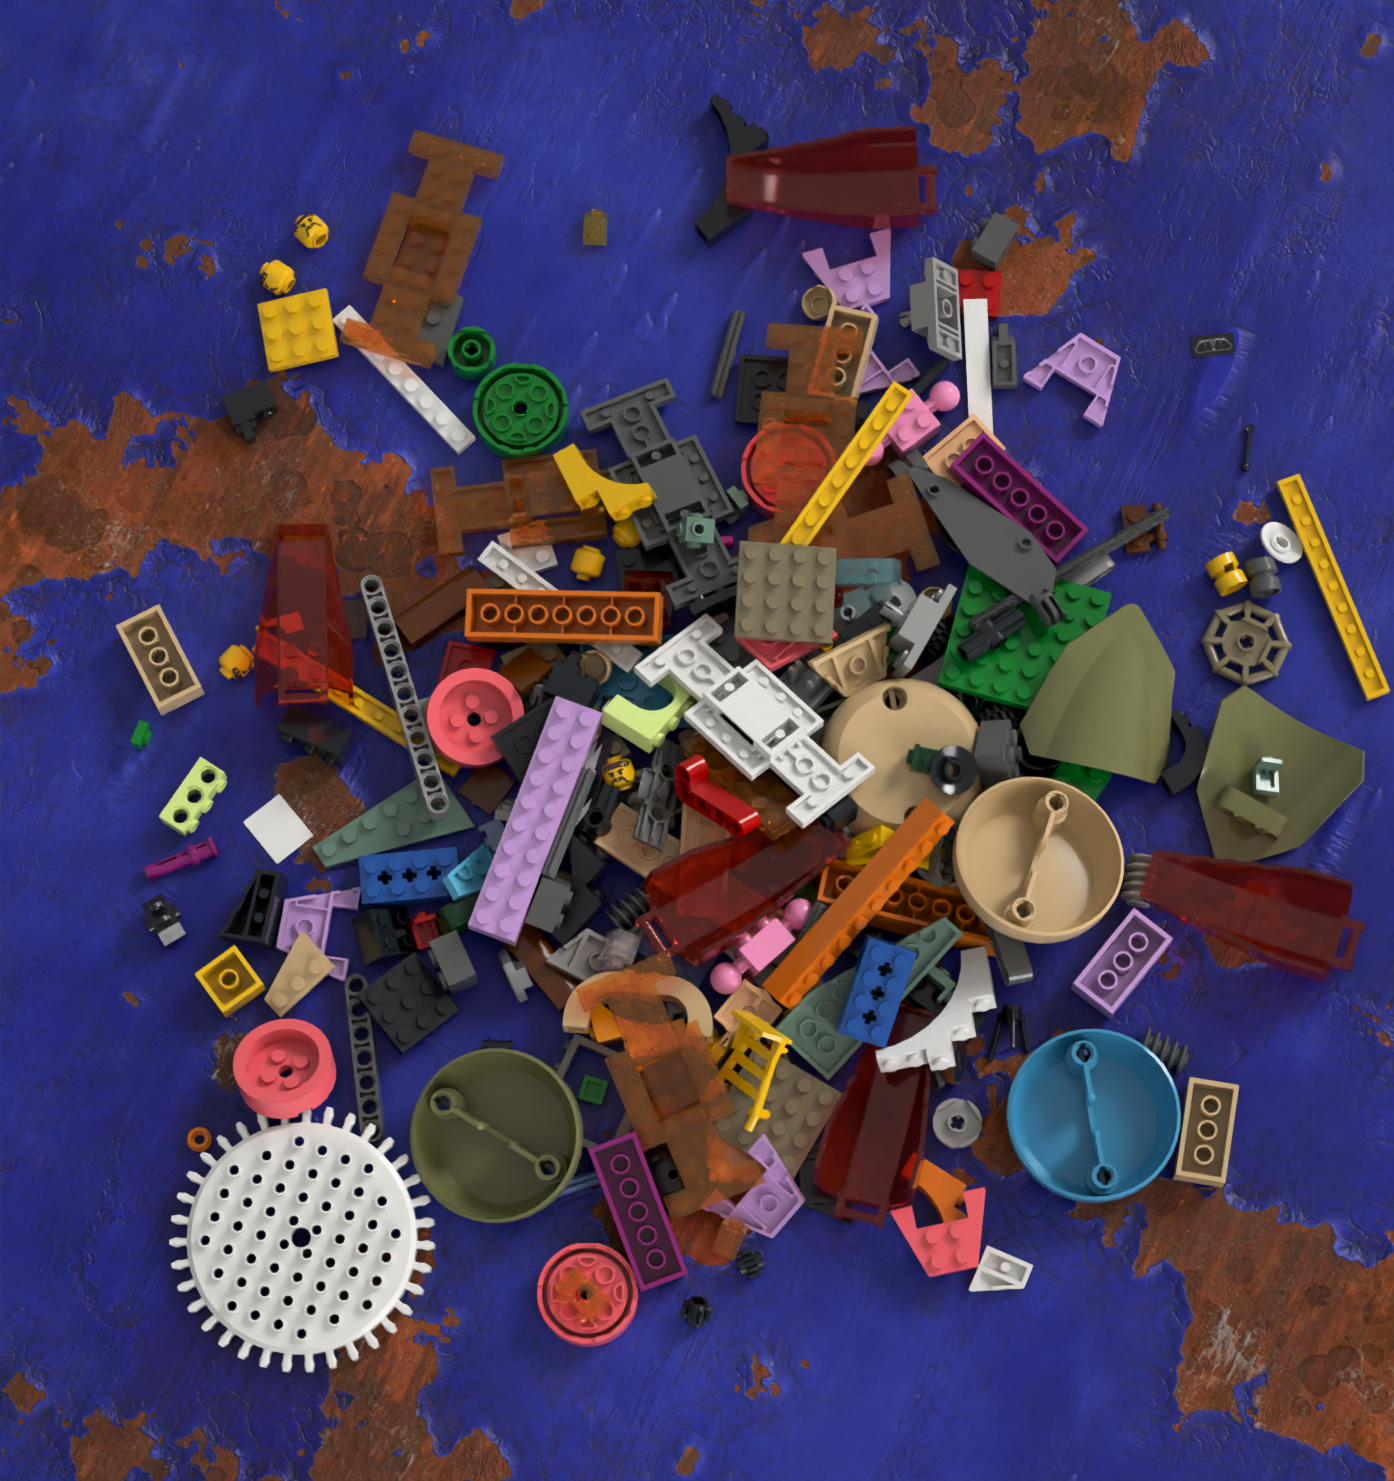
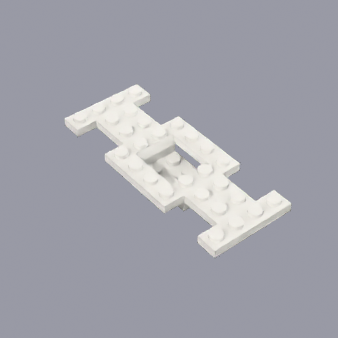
M706 613L634 667V673L650 688L668 674L698 701L696 705L684 713V719L749 780H754L770 767L801 796L786 808V814L804 829L873 775L875 767L859 752L841 766L809 737L823 726L824 720L757 659L743 669L740 666L734 669L708 645L722 634L723 628ZM725 714L753 740V746L720 715Z

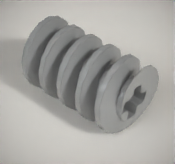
M1142 853L1128 856L1130 863L1127 864L1126 870L1129 873L1124 875V879L1127 882L1123 883L1122 889L1124 892L1120 895V898L1126 904L1139 908L1150 907V904L1144 902V899L1152 898V895L1147 893L1146 889L1154 888L1152 884L1148 883V880H1155L1156 876L1150 874V871L1157 870L1158 867L1151 863L1159 859Z

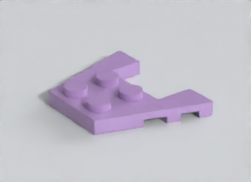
M890 228L869 234L875 253L874 257L837 268L829 269L823 248L802 253L803 261L813 270V274L817 279L835 293L838 306L860 310L866 302L869 306L890 301Z
M867 302L860 309V311L875 314ZM871 350L859 396L889 388L893 381L903 384L917 380L921 374L909 358L887 371Z
M1079 333L1059 348L1056 353L1043 360L1032 371L1027 372L1023 376V381L1041 391L1053 372L1059 374L1095 397L1084 413L1083 418L1102 428L1121 357L1084 334Z
M361 887L344 891H331V893L320 895L314 894L285 899L276 948L289 954L300 932L304 931L325 954L333 908L359 911ZM326 956L335 965V968L328 975L341 982H345L349 959Z
M762 1134L747 1153L767 1169L737 1205L716 1188L702 1204L701 1208L708 1212L721 1215L720 1217L727 1220L731 1219L741 1223L744 1227L773 1239L805 1202V1198L768 1138Z

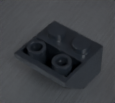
M406 907L369 909L351 920L364 966L382 965L406 958L413 952L419 953L416 950L415 941L409 927L410 920Z

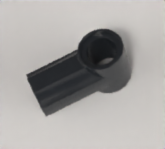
M600 785L592 808L586 812L584 817L585 823L597 837L606 836L612 829L611 819L621 791L611 785ZM602 819L599 824L594 825L597 820Z

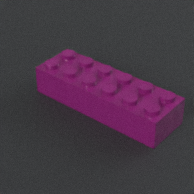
M982 432L950 465L947 471L973 496L1031 532L1054 567L1089 531L1080 520L985 432Z
M633 1131L588 1148L641 1292L687 1275V1268L636 1132Z

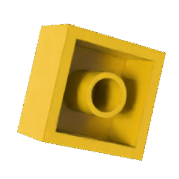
M235 945L195 973L198 981L226 1018L266 990L263 982Z

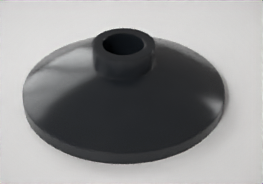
M950 745L941 748L935 753L930 763L931 780L935 787L945 794H962L970 789L975 782L977 776L976 761L973 755L961 746ZM948 766L953 768L951 775L947 773Z

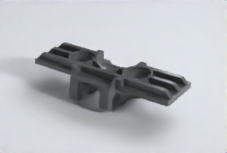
M667 739L664 740L659 748L655 747L650 769L643 768L635 772V781L641 779L637 792L631 793L627 801L628 804L640 803L632 838L660 852L664 849L668 829L674 828L676 823L674 817L679 798L675 791V767L685 761L688 751ZM662 767H666L669 770L668 778L662 774ZM668 792H670V796H669V800H668V804H667V808H666V807H665V804H666V800H667V797H668Z

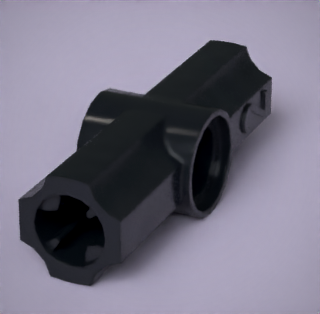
M1014 607L997 619H990L984 622L973 635L956 646L960 658L969 664L987 651L993 652L1000 648L1010 636L1026 626L1027 622L1024 614Z

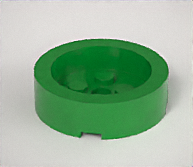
M515 362L496 368L481 381L474 395L473 418L477 434L482 443L492 453L506 460L526 462L549 454L564 438L569 423L568 400L561 382L550 371L536 364H518ZM518 404H524L527 406V411L525 414H517L514 412V407Z

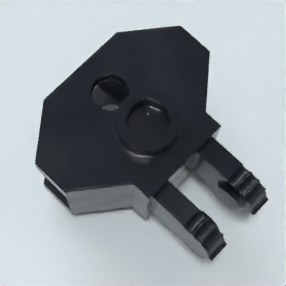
M162 893L141 905L148 917V920L144 921L151 934L155 932L158 934L166 948L176 939L187 936L178 921V918L182 917L175 904L169 906Z

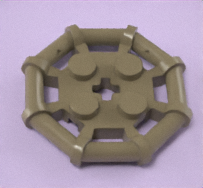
M1246 599L1245 602L1221 610L1216 609L1213 612L1214 616L1204 637L1200 638V644L1203 645L1212 667L1211 672L1214 675H1221L1241 686H1248L1279 676V669L1288 651L1292 649V643L1288 641L1280 620L1281 615L1278 612L1275 614ZM1239 613L1244 614V618L1236 622H1231L1228 618ZM1251 613L1265 619L1266 622L1263 624L1250 618ZM1220 624L1227 627L1222 638L1215 636ZM1273 626L1278 640L1272 641L1271 637H1269L1268 628ZM1246 637L1251 639L1250 644L1253 646L1243 648L1240 639L1245 640ZM1214 645H1221L1222 653L1225 657L1220 661ZM1271 648L1278 650L1272 663L1266 659ZM1230 662L1241 667L1242 673L1239 674L1225 666ZM1262 664L1265 669L1249 675V668Z

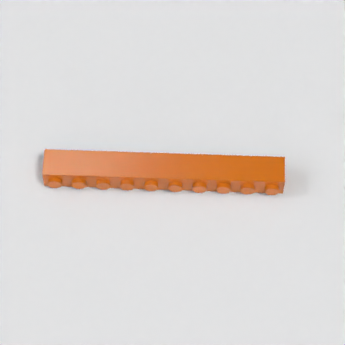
M925 797L762 986L778 1002L792 1010L810 988L817 983L824 972L833 965L837 957L850 945L857 934L866 927L867 923L883 907L891 895L899 889L900 885L916 869L925 856L932 851L938 841L948 833L955 822Z

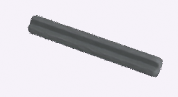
M733 310L710 390L712 398L721 399L723 396L745 318L743 311Z

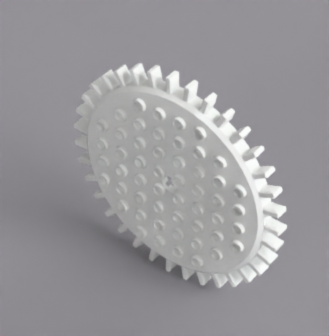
M326 1107L322 1124L311 1123V1108L301 1112L302 1122L290 1123V1118L281 1119V1125L274 1127L269 1126L266 1116L257 1113V1121L261 1131L251 1136L247 1127L243 1123L238 1122L236 1128L242 1137V1141L232 1147L227 1138L219 1135L216 1139L226 1153L216 1161L211 1154L202 1152L200 1157L203 1162L211 1166L207 1176L203 1178L197 1172L191 1171L186 1175L192 1182L200 1185L196 1196L193 1197L187 1193H178L177 1198L183 1203L192 1204L189 1217L182 1215H173L171 1217L172 1222L177 1225H188L186 1238L175 1237L169 1239V1245L177 1248L187 1246L188 1258L176 1260L171 1263V1266L175 1270H183L190 1267L193 1277L191 1280L177 1286L178 1291L188 1292L197 1287L201 1298L192 1302L187 1309L190 1313H195L204 1306H207L213 1313L201 1326L205 1332L212 1330L218 1322H221L227 1328V1331L220 1337L218 1342L221 1347L224 1348L230 1344L235 1335L239 1336L244 1340V1343L239 1349L238 1357L243 1360L247 1358L253 1345L263 1348L259 1359L260 1367L267 1368L272 1353L278 1352L283 1353L281 1364L283 1372L291 1371L293 1355H304L305 1370L308 1373H312L315 1368L314 1354L325 1352L329 1368L335 1369L337 1368V1359L334 1350L344 1346L347 1349L348 1356L353 1361L359 1360V1352L355 1348L354 1342L365 1337L369 1346L375 1350L378 1349L380 1345L378 1339L372 1334V1330L380 1323L388 1332L395 1334L398 1331L397 1327L387 1318L391 1311L397 1308L404 1315L411 1316L413 1313L408 1305L400 1301L405 1290H409L415 1295H423L425 1291L419 1285L409 1282L413 1270L422 1273H431L432 1267L428 1264L416 1262L418 1249L429 1251L435 1249L436 1245L429 1240L418 1241L419 1228H430L435 1225L434 1219L427 1217L417 1219L415 1213L416 1207L425 1206L431 1202L428 1195H421L411 1199L408 1188L421 1182L419 1174H414L403 1180L398 1173V1170L407 1165L411 1159L407 1154H404L391 1163L385 1157L387 1151L395 1143L391 1137L385 1139L377 1149L371 1145L369 1140L375 1134L377 1128L372 1123L365 1128L361 1137L351 1133L356 1123V1116L354 1114H348L342 1129L332 1126L334 1109L331 1107ZM298 1137L304 1139V1143L301 1146H297L295 1143ZM322 1146L327 1148L325 1155H320L318 1152ZM269 1151L271 1152V1158L266 1161L263 1159V1154ZM345 1155L350 1157L348 1164H343L341 1161ZM290 1160L294 1161L293 1169L288 1170L286 1163ZM368 1164L373 1166L371 1173H366L364 1170ZM233 1166H238L239 1172L236 1175H232L230 1172ZM311 1170H317L318 1174L314 1179L309 1177ZM256 1175H261L262 1181L259 1184H255L253 1181ZM334 1179H340L341 1181L340 1186L337 1188L332 1186ZM279 1184H284L285 1190L282 1193H278L276 1190ZM357 1188H363L364 1190L361 1197L355 1195ZM224 1189L229 1191L227 1198L221 1197V1192ZM302 1193H307L308 1199L305 1202H301L299 1199ZM381 1197H386L387 1203L384 1206L378 1204V1200ZM247 1198L252 1200L250 1207L244 1206V1201ZM325 1202H330L331 1204L329 1211H324L322 1208ZM273 1207L275 1214L270 1217L267 1215V1210ZM348 1211L354 1213L352 1220H347L345 1217ZM213 1213H219L220 1217L216 1222L211 1220ZM296 1216L298 1218L297 1225L292 1226L290 1224V1219ZM375 1220L377 1227L372 1230L369 1228V1222ZM236 1222H241L243 1225L239 1231L234 1229ZM318 1225L322 1230L320 1234L315 1235L313 1228ZM298 1228L307 1229L311 1235L309 1244L304 1247H297L292 1242L293 1234ZM396 1229L400 1230V1237L394 1239L392 1232ZM260 1231L266 1233L263 1240L257 1238V1234ZM338 1235H343L345 1237V1240L342 1244H338L336 1242V1237ZM204 1236L210 1238L208 1245H203L201 1242ZM283 1240L289 1242V1246L286 1249L280 1247V1243ZM362 1244L368 1246V1250L365 1253L359 1251V1247ZM227 1245L233 1247L231 1254H226L224 1251ZM306 1249H310L312 1251V1255L310 1258H305L303 1256V1253ZM385 1253H389L391 1255V1260L389 1262H384L382 1260V1256ZM254 1254L256 1261L250 1264L247 1260L248 1256ZM333 1258L335 1265L329 1268L326 1262L328 1259ZM276 1263L279 1265V1270L273 1273L271 1266ZM356 1267L358 1274L352 1277L349 1272L351 1268ZM217 1269L223 1270V1276L220 1278L215 1276ZM296 1273L302 1274V1280L299 1282L294 1280ZM375 1277H380L382 1280L379 1286L373 1284ZM240 1278L246 1279L244 1287H239L238 1285ZM319 1282H324L326 1285L323 1291H318L317 1289ZM264 1287H268L270 1290L267 1296H262L261 1290ZM341 1292H348L349 1297L347 1300H341ZM287 1296H291L293 1299L292 1304L286 1306L284 1303V1299ZM366 1300L372 1302V1307L368 1310L363 1307V1303ZM236 1302V1309L230 1311L228 1308L229 1303ZM311 1305L316 1308V1312L313 1315H309L307 1312L308 1307ZM254 1311H259L260 1317L257 1320H253L251 1317ZM333 1315L339 1316L337 1324H332L330 1321ZM277 1320L283 1322L281 1329H276L274 1326ZM301 1329L306 1331V1336L303 1339L298 1337V1331Z

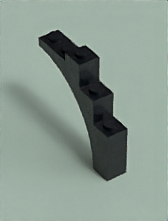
M718 94L710 98V109L719 120L726 135L730 153V164L726 181L719 196L711 207L695 221V232L709 248L754 215V202L745 193L761 182L762 170L753 159L768 149L769 138L765 129L758 127L754 122L747 127L745 120L740 115L736 116L732 111L733 108L726 98L722 99Z

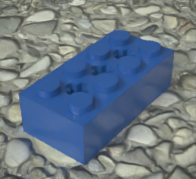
M457 847L358 856L364 910L455 902L442 879L459 865ZM437 872L438 875H441L437 876V880H432V877L430 876L432 875V873ZM408 875L416 877L413 878V882L407 881ZM385 877H389L390 879L388 880L389 884L383 885V882L381 881Z
M865 935L836 1023L835 1030L838 1034L886 1048L917 954L913 949ZM887 962L888 970L881 973L878 966H883ZM877 986H879V989L881 990L880 994H876V996L873 997V994L870 992V990L876 989ZM871 1010L872 1018L865 1020L862 1016L863 1013H868Z

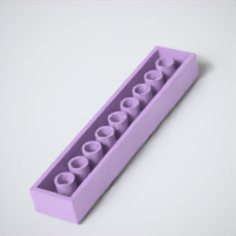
M558 696L555 697L469 920L468 927L470 930L516 946L542 878V869L602 721V712Z

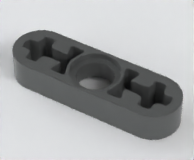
M956 823L938 841L930 854L928 878L935 887L947 885L952 881V847L958 828ZM941 847L945 851L946 858H944L941 854Z

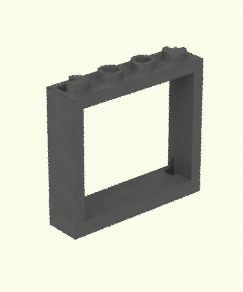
M575 1033L573 1039L568 1038L563 1051L566 1054L563 1060H558L554 1067V1070L563 1079L579 1045L643 1073L614 1138L630 1133L657 1075L656 1069ZM583 1138V1149L587 1151L588 1148L598 1145Z

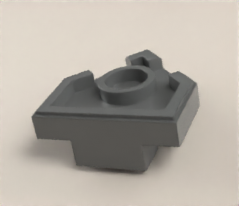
M506 949L498 952V961L518 1002L520 1001L521 1003L527 1000L524 989L533 986L522 960L516 962L515 959L511 961Z

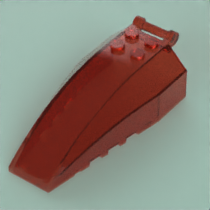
M915 126L865 128L840 133V136L816 138L815 141L805 143L796 142L791 146L781 148L776 146L767 148L764 151L757 150L727 156V203L788 217L869 229L919 227L920 213H938L935 176H937L938 170L937 166L934 165L919 166ZM919 176H926V203L919 202Z
M326 524L278 525L254 650L255 699L257 708L262 707L261 696L275 690H279V706H286L288 703H321V705H328V689L347 693L349 695V705H354L353 650ZM321 689V693L286 694V690Z
M785 817L775 823L759 826L742 838L733 835L721 841L717 840L693 848L650 871L643 882L650 911L638 917L635 923L638 928L641 927L659 954L657 957L661 963L678 954L694 966H698L740 942L852 846V843L842 829L833 834L828 828L825 829L820 824L818 818L802 829L793 819ZM655 919L672 947L668 949L665 947L651 925V920Z
M1154 850L1140 892V897L1245 954L1276 969L1325 983L1332 966L1344 971H1352L1354 965L1352 960L1360 935L1364 933L1366 924L1348 918L1354 892L1352 881L1301 867L1277 864L1274 866L1252 861L1249 863L1234 861L1228 858L1217 859L1203 855L1192 856L1187 853ZM1346 927L1351 929L1343 959L1337 958L1336 954L1344 928Z
M900 1004L886 1048L905 1041L926 1028L936 1018V1012ZM867 1043L861 1058L856 1063V1068L851 1078L846 1083L841 1098L838 1099L826 1123L814 1164V1183L838 1200L834 1218L842 1219L845 1217L876 1224L877 1228L883 1229L888 1211L913 1205L925 1159L932 1071L929 1063L918 1067H907L894 1072L881 1073L875 1051L883 1049V1047ZM846 1202L878 1209V1215L845 1207Z

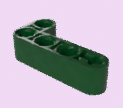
M480 892L447 904L438 911L435 922L441 936L454 930L457 931L459 936L465 932Z

